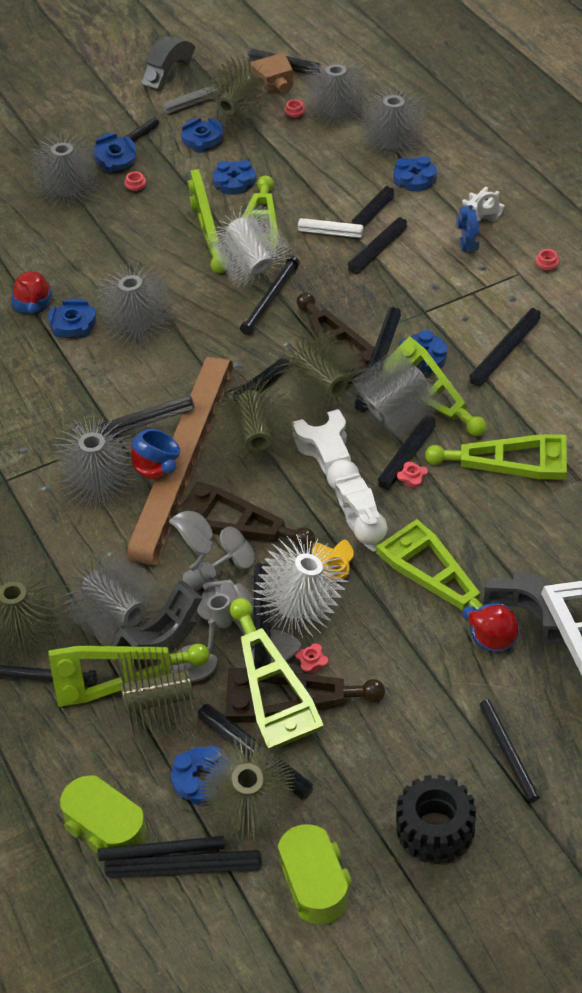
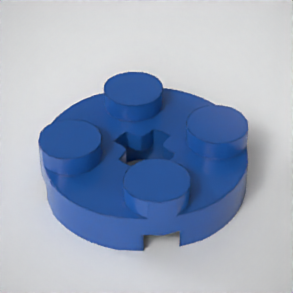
M201 118L190 120L182 127V142L187 147L194 148L195 152L203 153L208 148L223 142L222 125L217 120L208 118V121H201Z
M108 133L96 140L95 150H93L95 155L93 157L96 163L103 167L105 172L113 173L134 165L136 146L130 138L126 136L124 138L117 137L116 133ZM111 150H114L115 152H119V153H117V154L111 153Z
M428 156L410 159L401 158L396 161L394 182L399 187L401 184L406 186L408 191H423L430 188L432 182L435 183L437 181V168Z
M248 160L240 162L220 161L217 163V168L212 174L214 187L216 189L217 187L221 188L222 193L225 194L244 193L247 187L250 185L253 187L256 183L255 169Z
M473 205L462 206L459 208V215L456 216L457 229H461L462 237H460L461 251L472 252L479 249V241L475 242L476 235H479V225L475 209L472 210Z
M68 299L62 301V306L56 308L55 305L51 308L48 319L53 334L56 337L78 336L84 338L90 334V330L96 324L95 308L89 306L85 300Z
M423 330L419 334L410 336L427 350L440 369L444 366L447 357V346L441 338L434 336L433 332L429 330ZM407 338L401 340V341L399 342V346H400ZM424 359L416 366L422 370V373L433 372Z
M198 747L178 754L175 757L174 766L171 770L173 789L178 797L190 800L191 804L203 806L201 804L210 802L201 801L210 797H200L208 795L201 793L207 791L201 788H207V786L202 784L209 783L202 782L199 777L194 776L199 772H207L210 775H214L202 770L214 771L208 768L216 769L212 766L213 764L220 768L212 762L214 760L216 763H219L217 761L219 754L216 751L218 750L221 753V750L218 747Z

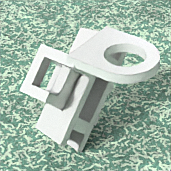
M484 187L478 194L470 192V201L465 199L462 201V206L473 205L472 210L475 209L478 221L484 218L495 223L503 214L505 207L504 204L499 203L500 192H488V187Z

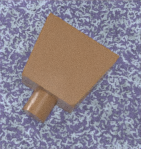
M284 52L250 63L251 72L253 70L255 75L262 74L257 77L261 79L259 82L272 83L260 84L264 88H269L263 89L266 91L265 93L272 94L280 91V93L286 94L292 88L293 71Z

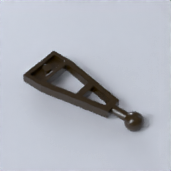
M301 293L297 298V306L301 310L310 313L309 323L313 332H317L315 334L316 337L320 331L325 334L321 330L320 324L326 322L334 329L330 333L328 332L331 337L329 340L336 339L339 341L347 339L361 351V353L353 356V358L357 356L359 358L352 364L355 368L350 372L354 371V374L352 373L347 379L351 377L350 379L353 380V378H359L360 374L365 375L364 371L367 370L375 347L327 309L319 311L315 306V297L311 293ZM355 380L350 381V382H348V384L354 383V382H356V381H355Z
M198 481L174 514L175 516L184 511H194L206 519L216 503L220 501L243 514L236 524L206 520L213 534L220 535L224 528L230 526L239 530L244 538L276 542L279 536L286 539L289 537L299 548H301L300 544L302 543L303 549H307V536L308 548L315 542V535L309 528H300L298 530L287 528L283 519L219 487ZM253 519H256L270 526L271 528L269 529L249 525L251 524Z
M228 668L225 717L233 723L257 722L247 668ZM294 672L306 691L307 688L335 691L332 694L311 697L317 710L344 705L345 698L364 697L368 702L376 703L382 700L385 695V687L377 679H370L364 685L345 686L344 679ZM282 673L260 681L290 685ZM297 696L295 701L263 706L265 718L302 702Z

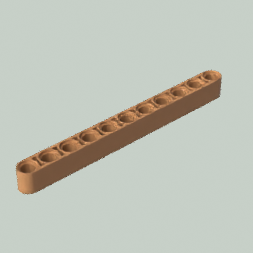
M206 357L190 395L194 401V409L182 414L173 436L181 450L179 457L175 460L177 468L173 473H165L160 478L155 479L128 545V561L152 566L157 565L173 526L169 523V520L174 516L182 503L217 412L213 410L217 409L216 411H218L220 405L217 404L222 402V398L219 397H224L227 385L231 379L233 370L232 360Z

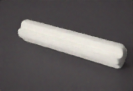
M301 218L298 221V231L353 238H362L364 233V227L360 224Z

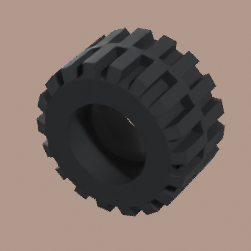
M428 775L424 777L423 781H420L419 778L413 780L412 787L406 785L403 789V795H399L396 806L397 837L400 838L402 847L404 849L408 848V854L412 857L419 855L420 861L427 863L428 859H433V864H440V859H446L447 862L453 861L455 854L460 857L465 853V848L469 849L471 846L472 838H474L476 806L474 805L472 794L467 795L468 789L464 785L457 786V780L451 778L447 781L445 776L438 775V779H432V776ZM429 813H441L449 817L451 821L443 825H430L420 818Z

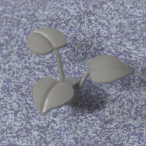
M184 511L172 517L169 523L180 532L189 547L200 555L196 562L190 566V570L183 574V582H186L195 592L201 588L207 590L211 587L220 586L221 594L227 595L231 603L237 598H245L254 606V599H251L253 598L252 595L242 584L234 585L232 580L212 582L216 576L215 568L232 558L239 569H247L253 564L254 551L250 543L244 539L243 534L234 527L224 528L220 533V541L228 554L213 564L202 562L213 547V543L210 541L213 532L208 522L202 515L194 511ZM254 607L252 615L250 616L252 620L254 618Z
M220 586L204 590L197 611L201 619L209 622L207 648L209 653H211L213 650L215 626L227 628L234 621L242 633L246 634L240 621L235 620L231 616L230 598L225 594H221ZM271 630V641L285 661H288L301 650L302 645L296 637L284 631ZM192 645L183 647L182 652L188 651ZM210 654L209 660L204 666L195 667L190 663H185L186 670H189L190 681L196 682L210 676L217 668L218 659L215 655ZM178 664L179 670L184 671V664ZM172 665L173 672H179L178 666Z

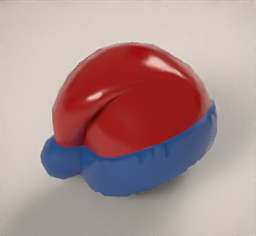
M27 271L19 275L13 285L11 295L13 308L23 314H36L44 311L49 306L52 298V289L42 274L36 271Z
M146 429L134 437L130 447L131 461L134 469L147 479H158L165 473H173L177 468L175 460L180 455V447L171 436L161 430Z
M488 603L478 609L474 606H467L463 609L462 616L465 620L469 621L472 638L479 647L489 652H502L510 649L516 643L519 635L518 620L514 612L506 605Z

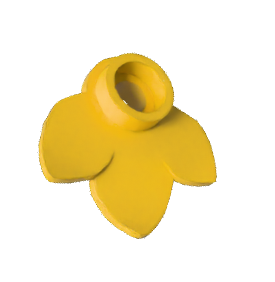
M344 539L332 549L317 542L313 553L314 556L316 552L319 554L317 558L320 555L323 557L328 552L331 553L321 559V562L337 558V560L322 565H348L333 567L324 571H338L336 573L343 572L349 574V563L354 557V551L350 543ZM335 574L333 576L338 577L337 579H344L348 574Z

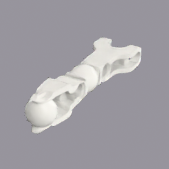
M339 409L327 412L329 421L317 427L308 425L303 419L293 421L295 424L292 426V430L295 431H293L292 436L297 438L294 439L298 451L304 455L316 458L322 471L326 474L328 484L335 490L347 524L354 532L355 537L371 551H376V546L386 536L388 526L386 519L377 511L371 488L367 487L359 474L358 467L351 462V457L345 446L347 441V434L345 432L346 420Z

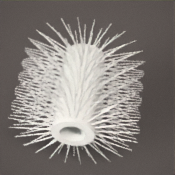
M240 210L238 219L228 224V227L221 228L227 230L226 232L221 234L215 233L223 237L218 239L219 241L223 240V242L216 244L217 249L219 248L220 251L224 250L222 251L224 254L222 256L228 255L225 259L227 263L230 259L228 257L233 254L232 257L236 256L229 260V263L232 264L230 267L233 269L231 270L233 274L242 269L239 272L241 273L240 276L245 275L241 280L246 275L248 279L251 274L253 277L254 274L255 276L259 274L260 278V273L263 272L264 274V271L271 267L272 262L279 263L272 260L284 258L277 254L282 252L281 250L277 251V249H274L277 246H280L279 248L284 246L278 238L276 242L272 241L276 237V235H272L276 234V232L273 233L271 230L273 228L269 222L268 224L266 223V218L260 222L256 219L254 222L252 219L254 216H251L249 219V217L246 218L245 213L240 218Z
M307 536V554H305V550L303 554H301V551L299 553L294 542L292 544L297 552V557L292 556L293 551L284 543L283 545L290 553L288 555L292 558H287L283 554L285 551L282 552V549H278L286 561H280V558L277 557L279 554L276 555V553L268 551L275 559H271L270 564V559L265 558L271 566H262V568L268 574H258L265 583L255 582L265 590L252 591L259 594L263 591L262 595L270 592L269 594L273 595H270L272 597L267 596V598L251 599L277 601L268 605L252 607L277 606L278 608L264 612V614L279 610V613L274 616L276 617L281 613L283 614L282 617H287L284 627L288 618H290L291 625L293 618H295V630L296 622L297 627H299L297 618L298 620L300 618L305 629L311 634L302 617L307 618V621L311 622L310 616L307 615V613H311L314 616L313 620L316 619V622H320L321 625L325 626L317 616L320 615L319 617H324V619L331 621L323 612L334 613L327 605L338 606L331 597L341 598L335 590H345L339 584L334 588L329 584L332 582H348L346 580L343 581L341 578L337 579L338 577L334 579L327 578L330 577L329 575L348 573H336L338 571L326 572L324 570L348 565H322L333 560L321 562L320 560L326 557L325 555L320 559L317 558L318 555L315 554L314 556L316 544L312 554H308Z

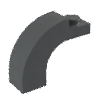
M171 36L163 37L157 41L146 57L145 63L148 66L141 84L145 87L161 91L171 66L175 62L189 65L196 46L189 41Z
M513 571V580L485 579L484 605L488 603H501L506 606L526 609L535 615L540 623L541 643L566 644L541 594L544 586L553 585L552 583L539 576ZM564 600V602H565V604H566V606H567V608H568V610H569V612H570V614H571V616H572V612H571L570 605H569V603H568L567 600Z
M177 582L165 606L154 619L139 627H121L111 646L161 647L162 645V647H169L170 652L173 651L174 645L176 648L197 623L192 616L199 606L202 597L186 582ZM133 659L135 668H138V659ZM139 659L141 667L145 666L144 659ZM146 659L147 665L151 664V659Z

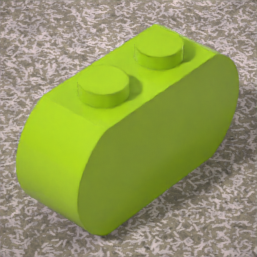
M89 775L77 778L69 783L62 792L60 806L66 830L76 838L80 836L86 840L88 846L96 854L99 848L145 843L147 829L142 809L99 777Z
M309 824L295 826L282 836L278 844L280 865L299 916L311 924L323 925L334 922L344 914L348 907V888L352 887L347 868L341 869L338 862L341 860L338 845L336 842H330L328 834L324 829Z

